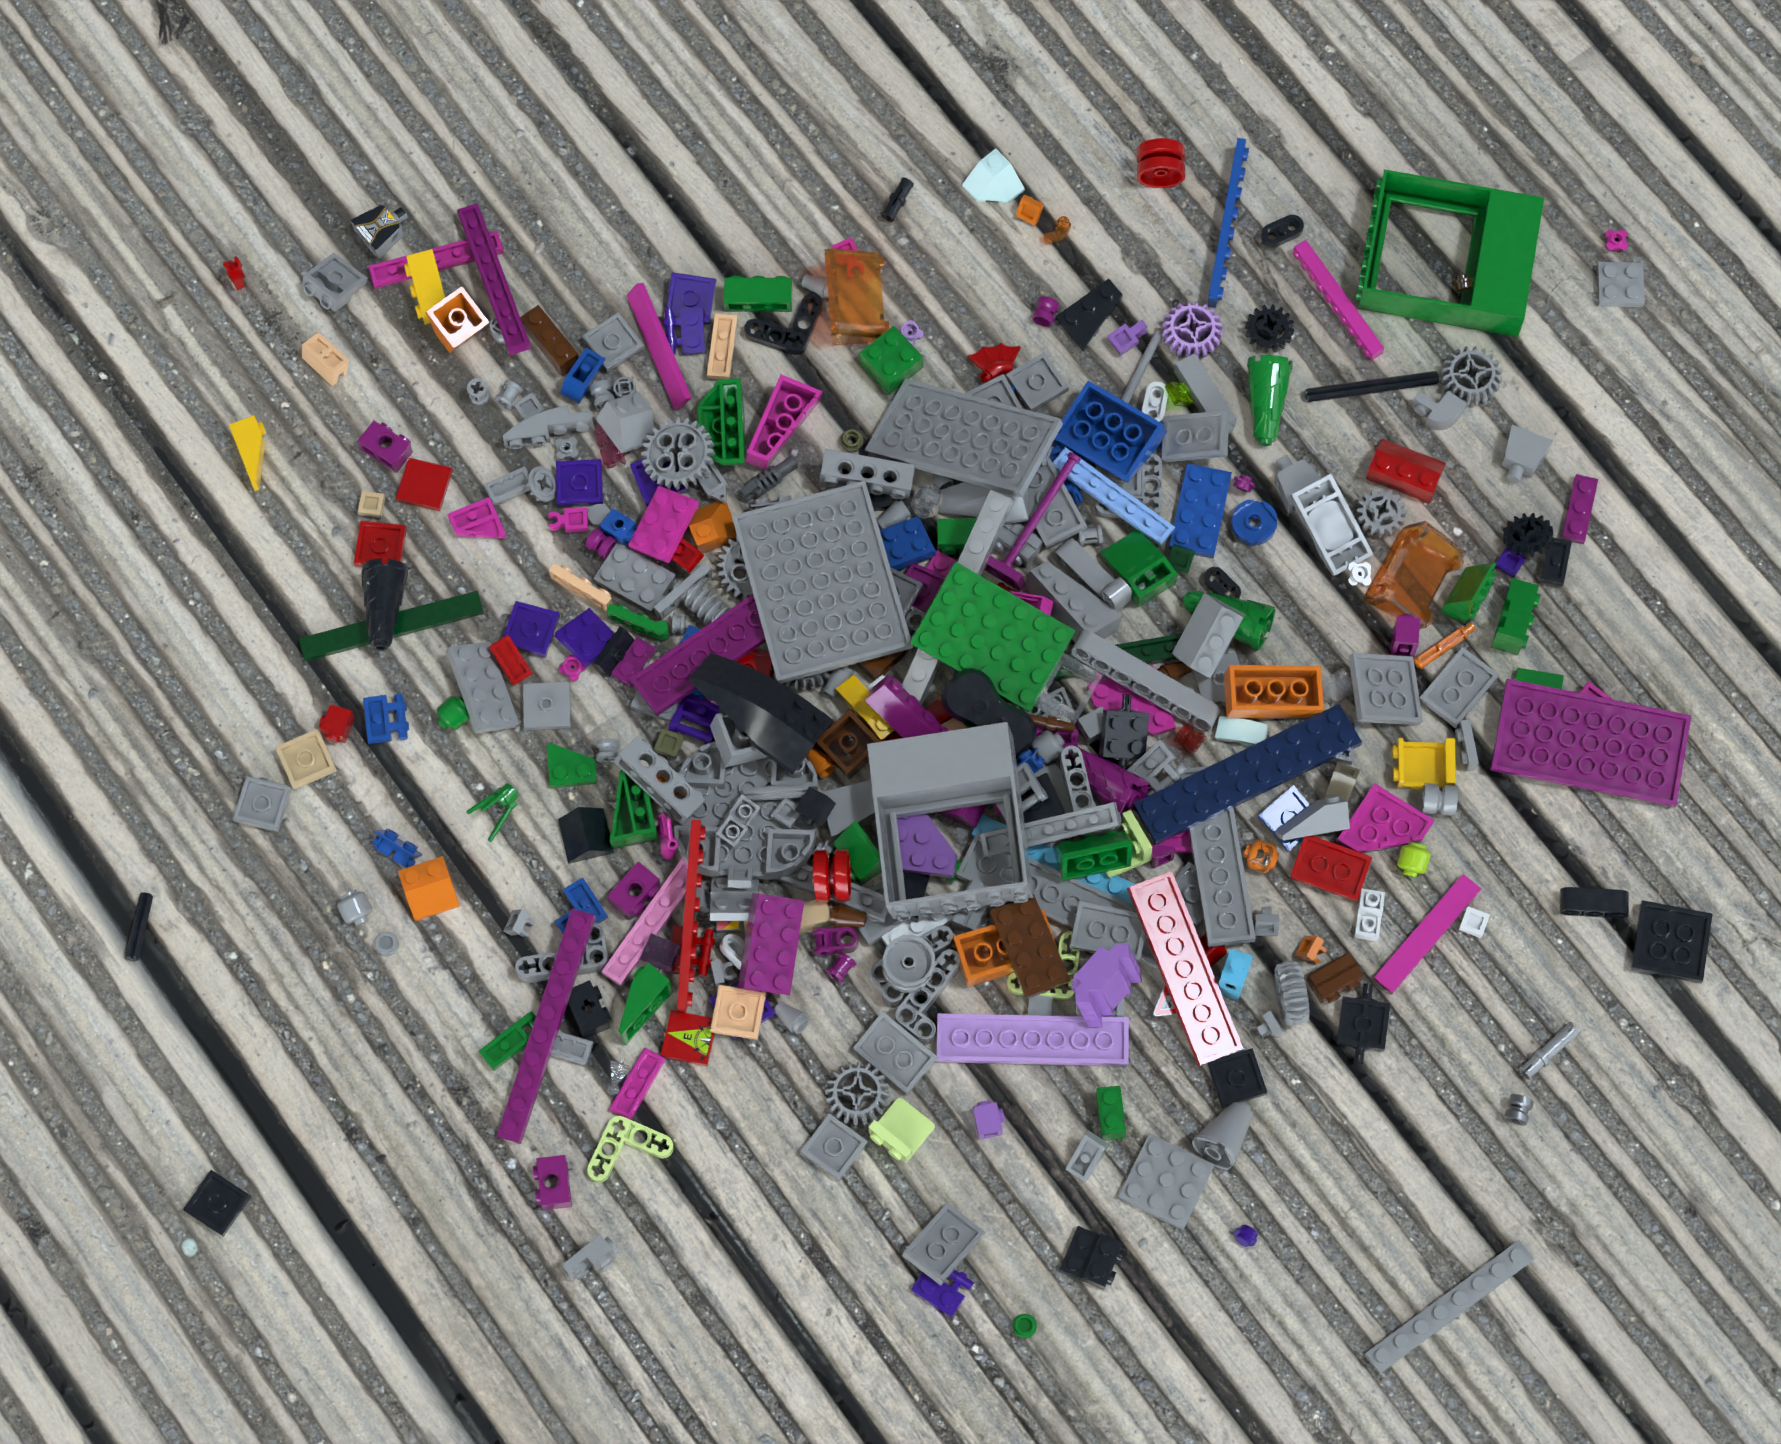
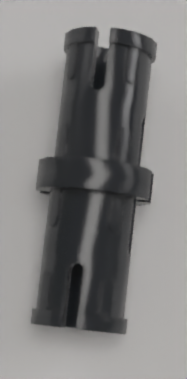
M901 178L895 192L890 194L889 202L881 213V216L889 222L894 221L900 208L905 205L906 197L914 186V183L908 178Z

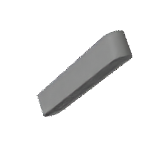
M1082 631L1071 651L1076 659L1198 730L1210 731L1220 712L1219 707L1212 701L1091 631Z

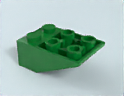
M1138 530L1133 531L1099 553L1117 578H1122L1132 590L1131 598L1137 607L1158 596L1177 582L1178 574L1167 558Z
M1492 562L1465 567L1444 603L1441 613L1463 625H1466L1469 619L1474 620L1482 601L1486 600L1493 580L1496 577L1497 573L1493 572L1496 563Z

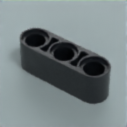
M1564 887L1560 889V914L1568 916L1626 918L1629 916V892L1617 889Z

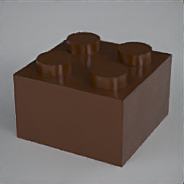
M849 709L825 731L816 744L850 780L869 762L867 744L881 741Z

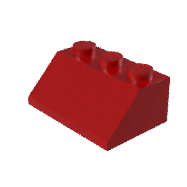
M1382 439L1372 459L1366 479L1430 504L1446 463Z

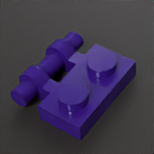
M703 308L680 309V318H674L673 309L664 310L663 326H665L666 337L673 354L676 355V346H682L683 355L706 353ZM674 326H681L682 338H675Z
M954 1270L949 1278L954 1280L952 1286L944 1282L942 1285H939L922 1272L912 1287L911 1292L952 1318L965 1299V1296L958 1292L961 1286L970 1290L974 1282L967 1278V1274L961 1271L959 1273Z

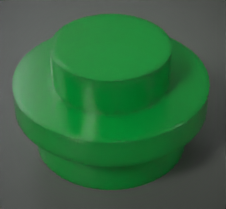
M1020 1314L1013 1321V1331L1020 1338H1030L1037 1330V1322L1029 1314Z

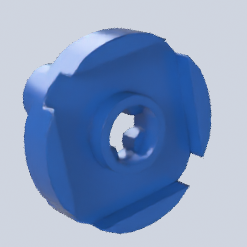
M1246 500L1240 503L1234 510L1231 520L1233 533L1248 546L1263 544L1269 541L1276 531L1277 514L1267 502ZM1250 518L1260 520L1257 527L1250 525Z

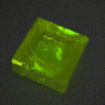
M1170 382L1165 386L1174 406L1187 407L1193 402L1189 396V389L1183 383Z

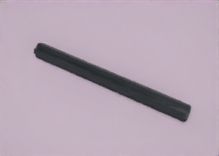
M1437 371L1308 388L1305 391V397L1308 402L1435 385L1439 382V375Z

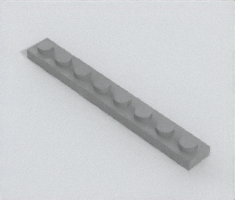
M1518 1240L1366 1352L1365 1357L1380 1375L1530 1264L1534 1258L1522 1242Z

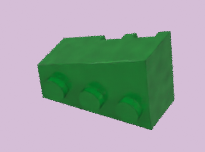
M620 770L612 833L610 836L612 849L658 840L649 795L623 770Z

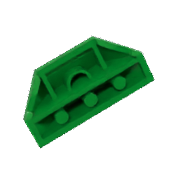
M741 378L717 380L714 387L697 406L699 427L704 426L706 429L705 433L709 432L712 437L710 440L715 445L710 448L715 452L714 456H710L721 465L745 464V414Z

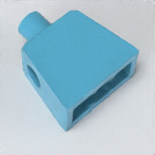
M1230 949L1218 984L1223 997L1239 1001L1253 960L1252 955ZM1226 984H1231L1235 988H1230Z

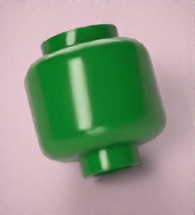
M450 696L437 708L439 716L437 721L444 729L450 727L453 730H458L470 719L461 696Z

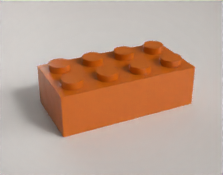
M1229 665L1224 673L1226 718L1308 719L1324 711L1321 666Z
M1043 909L1041 912L1053 937L1045 910ZM994 924L953 936V946L958 953L960 968L967 987L1001 978L1014 972Z

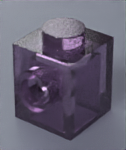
M651 933L640 960L650 963L659 972L663 969L671 973L682 946Z

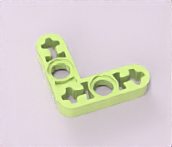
M1072 931L1063 933L1059 941L1058 950L1062 961L1070 960L1074 963V969L1067 972L1070 977V982L1067 983L1068 988H1071L1073 985L1072 979L1078 972L1080 951L1072 949L1071 954H1066L1067 944L1063 942H1067L1068 938H1072ZM1014 972L1011 973L1007 979L1008 990L1012 994L1024 996L1021 987L1015 988V984L1011 983L1015 982L1017 978ZM1055 988L1054 993H1051V990L1039 995L1051 996L1056 1000H1069L1074 996L1075 992L1068 990L1067 994H1063L1062 989Z
M615 1116L609 1121L588 1165V1175L596 1183L606 1181L624 1143L663 1159L673 1153V1142L667 1135L625 1117ZM622 1122L625 1130L618 1132L616 1136L620 1140L618 1143L615 1139L609 1138L608 1135L610 1134L613 1137L615 1134L613 1125H619ZM638 1131L647 1133L648 1138L644 1143H637L634 1140V1135ZM652 1136H656L654 1141L659 1144L666 1141L669 1149H663L662 1152H659L658 1146L654 1144L651 1145V1148H648L652 1141ZM607 1143H612L616 1147L614 1154L609 1156L603 1154V1146ZM600 1156L603 1160L610 1161V1164L604 1162L602 1169L605 1173L599 1174L596 1177L593 1168H599L601 1160L597 1158Z

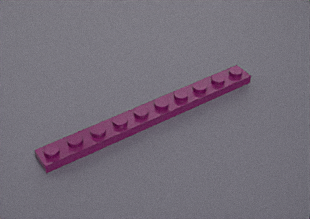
M573 908L571 910L497 1133L499 1138L518 1144L522 1143L596 916Z

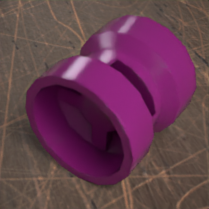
M1041 296L1038 298L1037 310L1033 312L1031 319L1040 326L1051 327L1055 319L1053 315L1058 311L1059 303L1050 297Z
M596 528L589 535L585 547L591 551H597L600 557L606 559L616 545L617 540L611 536L607 537L604 535V531Z

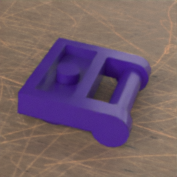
M688 695L682 699L670 721L668 730L675 733L680 732L704 741L705 745L715 742L710 725L715 715L720 713L718 711L720 707ZM682 719L706 727L709 731L706 733L682 724L681 721Z

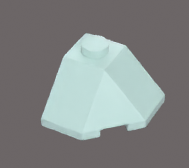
M994 149L980 160L962 184V187L976 202H986V200L1008 204L1025 191L1011 163L997 149Z

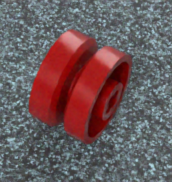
M1156 138L1142 142L1137 146V180L1140 184L1151 188H1168L1181 184L1185 180V164L1183 163L1185 162V147L1181 142L1168 138Z
M836 849L833 854V864H831L828 850H815L812 876L816 902H829L832 896V887H834L837 901H850L851 865L849 850Z

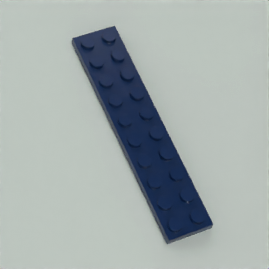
M1337 704L1321 714L1310 717L1135 802L1133 807L1155 845H1158L1361 746L1362 740L1340 704Z

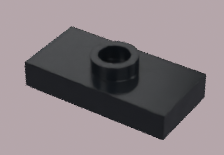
M619 627L594 662L603 675L610 678L612 671L619 661L624 659L626 651L634 642V638L625 628Z

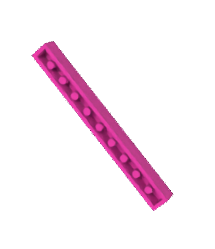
M1307 240L1294 246L1293 255L1295 259L1300 261L1303 270H1306L1311 281L1316 283L1318 291L1323 293L1326 302L1330 303L1334 313L1339 315L1341 323L1346 325L1349 334L1353 335L1357 345L1362 347L1364 355L1367 358L1369 357L1371 361L1382 355L1384 347Z

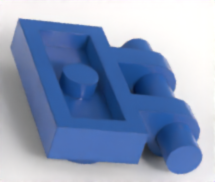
M395 694V702L388 703L386 695L363 698L369 744L392 741L391 732H398L399 740L408 739L409 722L406 721L405 711H407V704L404 702L403 694ZM389 713H396L397 722L390 723Z

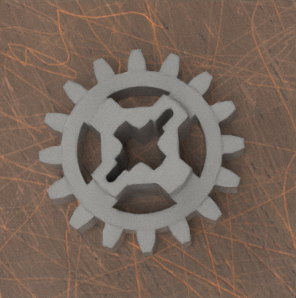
M1383 488L1380 489L1379 493L1372 489L1370 496L1365 493L1363 501L1359 500L1358 502L1359 508L1356 511V515L1360 517L1357 522L1358 524L1364 523L1363 531L1371 530L1370 536H1373L1376 532L1379 538H1382L1383 533L1391 537L1392 530L1398 533L1399 525H1404V517H1406L1407 511L1402 509L1405 507V502L1399 503L1400 495L1393 497L1392 490L1386 494ZM1385 508L1384 513L1378 519L1380 511H1382V509Z

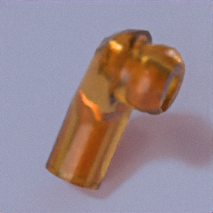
M1059 217L1055 230L1043 234L1045 244L1061 241L1067 237L1071 229L1068 217Z

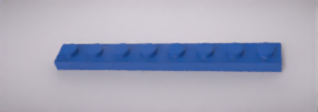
M1237 138L1207 305L1216 308L1217 300L1222 301L1224 287H1220L1221 280H1226L1228 267L1223 266L1224 261L1230 258L1231 247H1227L1228 240L1233 241L1235 227H1231L1232 220L1236 221L1239 208L1234 207L1235 200L1240 201L1242 187H1238L1239 180H1244L1246 169L1242 167V161H1247L1249 148H1245L1246 139Z

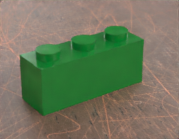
M731 276L730 278H724L725 312H792V278H787L786 276H776L775 278Z

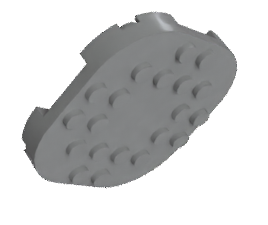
M716 742L698 748L699 751L685 760L679 773L685 777L686 782L692 788L698 789L705 799L702 807L683 826L675 820L674 834L678 842L677 848L687 864L691 819L701 820L702 826H706L705 841L700 840V850H704L703 864L698 865V872L714 878H728L729 866H753V879H778L796 872L807 862L814 850L817 825L813 824L811 827L799 819L792 829H787L772 819L771 814L783 799L753 801L761 808L735 847L715 833L741 793L743 794L744 788L810 783L812 788L818 791L817 774L811 761L805 758L793 775L769 757L725 767ZM679 793L677 798L683 799L682 795ZM789 798V800L795 803L797 806L802 799Z

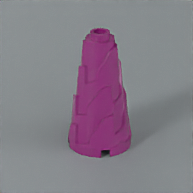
M1078 747L1082 752L1091 792L1103 804L1116 802L1121 820L1122 813L1129 809L1135 811L1133 804L1146 797L1149 791L1147 786L1149 782L1108 760H1104ZM1068 754L1067 759H1070L1071 769H1074L1075 758Z

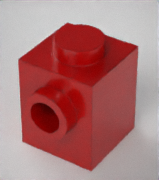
M330 704L326 715H322L319 723V728H321L320 730L325 739L336 744L339 741L346 743L355 720L354 714L351 710Z

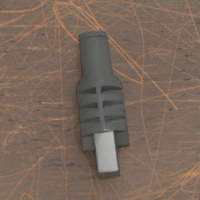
M789 456L778 465L767 467V469L758 473L757 476L748 480L747 485L740 489L742 497L748 502L756 496L764 495L771 488L782 483L783 477L797 469V462L792 456Z

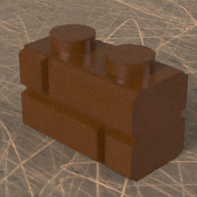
M1347 952L1309 974L1306 980L1319 1002L1322 1004L1328 1001L1330 1004L1341 997L1339 993L1346 989L1351 992L1361 986L1360 981H1362L1364 975L1351 954Z

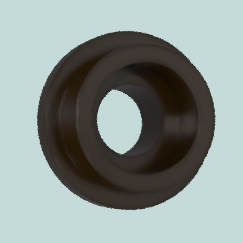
M1468 274L1454 277L1455 281L1451 282L1455 292L1473 288L1472 282H1474L1473 277L1468 278Z

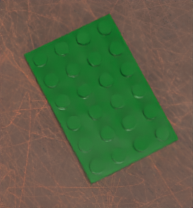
M954 562L909 644L958 672L969 668L984 672L990 677L1000 696L1031 712L1073 637L1075 630L963 565Z

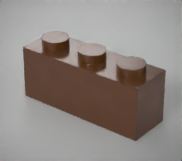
M537 305L520 317L526 333L563 377L569 373L578 360L579 355L542 308Z

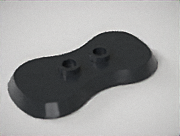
M974 668L965 669L957 673L945 686L942 693V703L946 712L951 717L971 727L1007 722L1014 738L1016 758L1031 746L1036 736V727L1032 718L1023 710L1005 702L998 694L987 674Z

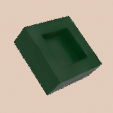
M1173 544L1168 561L1175 570L1188 574L1195 550Z

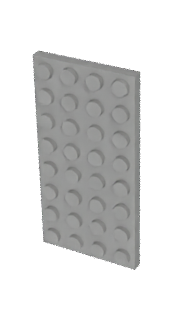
M905 378L864 451L871 457L912 464L915 466V469L1023 497L1063 423L1061 418Z

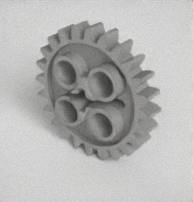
M677 417L676 423H673L669 418L668 425L666 426L660 422L661 429L652 428L654 436L647 435L646 437L650 442L643 443V447L647 450L641 452L643 458H646L642 461V464L647 467L645 469L646 473L650 475L653 482L657 480L659 486L665 484L669 490L673 484L676 490L680 489L681 484L688 489V482L697 485L696 478L704 479L702 472H710L707 464H714V461L710 458V456L715 455L714 450L710 449L715 446L713 441L710 440L712 438L709 432L705 433V427H699L697 421L691 424L689 418H686L684 423H682L680 417ZM694 439L691 445L685 446L688 440ZM672 440L669 446H663L666 441ZM688 461H693L691 466L684 467ZM671 462L669 467L662 468L664 463Z
M736 534L737 541L734 542L729 539L730 547H722L726 554H719L718 556L723 561L717 564V568L723 570L718 573V577L725 578L722 580L721 585H729L727 588L728 594L735 591L734 599L742 595L743 600H745L753 592L743 556L740 554L741 548ZM735 560H739V561H741V562L744 563V564H741V563L736 564V563H735ZM737 570H743L746 572V576L738 579L734 576V573Z

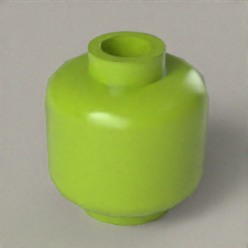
M1409 842L1408 845L1401 847L1397 866L1404 870V875L1417 878V874L1427 872L1431 853L1426 850L1427 846Z

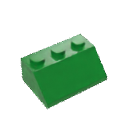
M1113 831L1103 836H1089L1080 841H1066L1056 845L1055 858L1062 881L1131 867L1132 841L1125 831Z

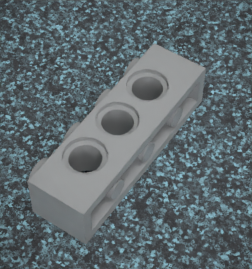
M825 449L819 482L829 487H836L865 480L869 493L873 495L886 494L891 495L895 499H909L915 466ZM840 469H846V470H848L850 473H849V474H841V473L839 472V470H840ZM869 473L872 478H864L861 474ZM891 477L894 479V482L888 483L884 478Z
M638 736L617 755L614 761L681 826L705 802L702 793L698 789L692 788L681 773L675 772L663 756H658L652 750L651 745ZM639 760L646 761L649 764V766L645 767L641 765ZM656 776L663 777L666 783L658 781ZM674 792L680 793L683 799L676 798Z

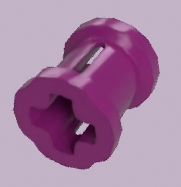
M840 951L838 954L839 958L831 968L828 967L826 969V972L836 981L843 983L845 975L857 964L851 957Z

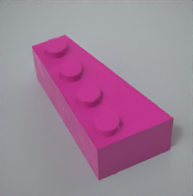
M780 374L747 450L745 462L761 469H767L820 402L823 391Z

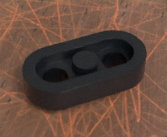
M1297 215L1285 216L1267 224L1262 229L1261 240L1268 247L1280 246L1299 237L1303 232L1304 222ZM1291 226H1292V227H1294L1296 230L1291 231V230L1288 229V227H1291ZM1273 235L1276 239H1270L1269 236Z

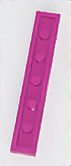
M498 231L489 233L497 255L504 254ZM467 239L432 248L438 271L475 262ZM403 256L368 266L374 288L412 279V276L407 277L404 264L408 263L407 257Z
M637 283L626 296L674 410H680L692 398L646 287L644 283Z
M1462 874L1373 980L1393 994L1482 888Z

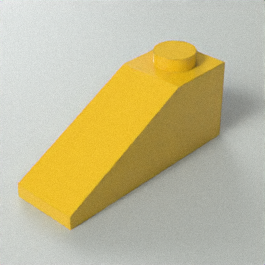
M255 415L229 424L252 486L255 491H258L260 489L266 444L263 435L267 433L262 421L257 422Z
M855 675L835 688L852 712L880 741L895 731L865 701L869 690Z

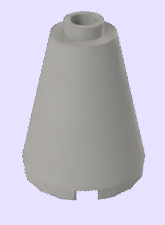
M1234 1102L1193 1139L1192 1145L1200 1157L1206 1155L1210 1158L1209 1162L1220 1169L1228 1170L1234 1166L1253 1117L1251 1108L1244 1102Z

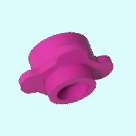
M1625 230L1606 231V248L1608 250L1620 251L1628 248V243L1626 242L1627 232Z
M569 655L563 662V665H560L559 672L569 676L571 681H577L580 673L585 671L587 667L574 655Z

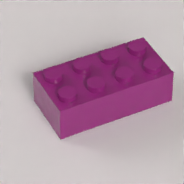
M752 893L738 982L739 988L790 995L805 901Z

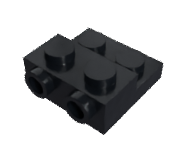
M1077 1226L1059 1272L1105 1290L1107 1284L1112 1285L1117 1273L1112 1271L1115 1263H1121L1126 1250L1122 1249L1123 1242L1102 1233L1099 1235Z

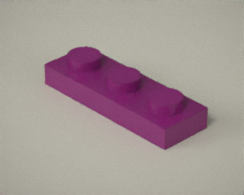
M1579 474L1575 475L1561 539L1584 544L1598 479Z

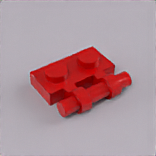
M674 925L668 973L680 974L683 926ZM705 929L704 937L702 938L693 935V944L697 945V947H702L701 958L691 959V968L698 967V976L707 977L708 968H711V948H714L715 939H713L714 930Z

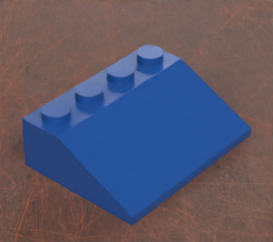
M1087 381L1062 419L1063 425L1054 440L1128 483L1155 452L1167 431L1161 422L1092 382Z

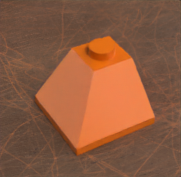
M717 501L696 509L687 528L695 548L702 554L729 545V539L734 542L737 541V533L727 503L724 504Z

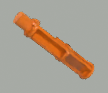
M1470 622L1464 627L1457 628V630L1438 643H1435L1432 647L1414 657L1415 666L1418 669H1423L1426 665L1444 655L1445 652L1466 640L1468 635L1476 630L1475 626Z

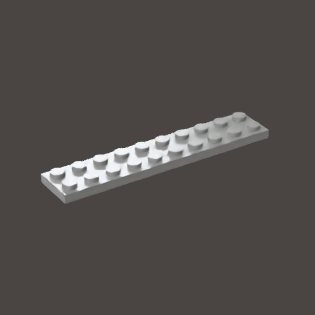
M976 833L957 871L956 877L968 883L973 879L989 887L1014 883L1011 854L1007 852L985 857L980 835ZM1029 858L1033 894L1040 909L1045 910L1047 919L1073 930L1079 901L1136 912L1134 905L1077 879L1062 881L1060 871ZM1145 935L1140 962L1159 970Z

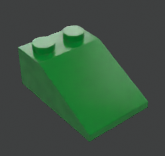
M650 963L645 967H639L633 975L634 979L619 1027V1034L624 1045H627L673 993L670 980Z

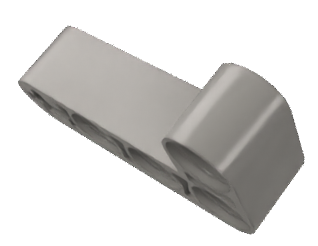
M1069 538L1053 552L1057 562L1081 586L1116 611L1121 610L1131 601L1132 590L1129 585L1120 577L1114 580L1073 538Z
M1067 746L1061 753L1060 766L1071 812L1094 807L1082 752L1076 746ZM1068 754L1075 758L1074 769H1071V761L1067 759ZM1078 776L1082 779V784L1075 786L1070 782V778ZM1077 799H1084L1087 801L1088 806L1079 808L1075 801ZM1119 826L1079 836L1081 838L1103 836L1109 832L1117 831Z
M594 923L591 933L598 932L600 936L596 940H588L577 975L601 972L609 961L606 937L602 926L598 923ZM558 951L520 958L515 964L518 978L524 983L548 980L551 970H546L544 967L548 962L555 961ZM596 954L603 956V960L599 963L591 961L592 957ZM536 964H539L541 972L537 971ZM529 966V973L525 974V967Z
M944 925L937 926L920 936L931 945L935 958L940 956L945 950L950 949L953 944L952 930ZM938 936L946 937V942L938 940ZM882 958L871 967V981L887 1006L898 1007L904 1001V993L898 991L900 995L895 999L888 997L887 993L895 989L886 982L885 978L879 979L875 976L877 971L882 970ZM908 961L907 966H911L912 962Z
M951 949L942 952L935 961L932 977H939L942 982L939 985H932L929 982L923 989L909 993L896 1010L895 1020L924 1045L931 1044L936 1035L935 1024L924 1014L960 970L958 953ZM946 960H947L948 962H950L951 960H954V965L949 964V965L947 966L946 970H945V973H944L943 970H944L945 967H946ZM918 995H924L927 1001L919 1004L914 999ZM904 1013H909L913 1018L909 1022H903L900 1016ZM923 1027H927L932 1032L929 1036H922L918 1031Z

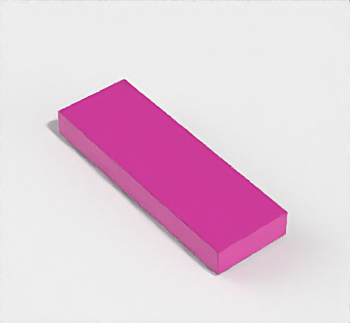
M644 1047L609 1110L618 1116L632 1120L664 1065L666 1058Z

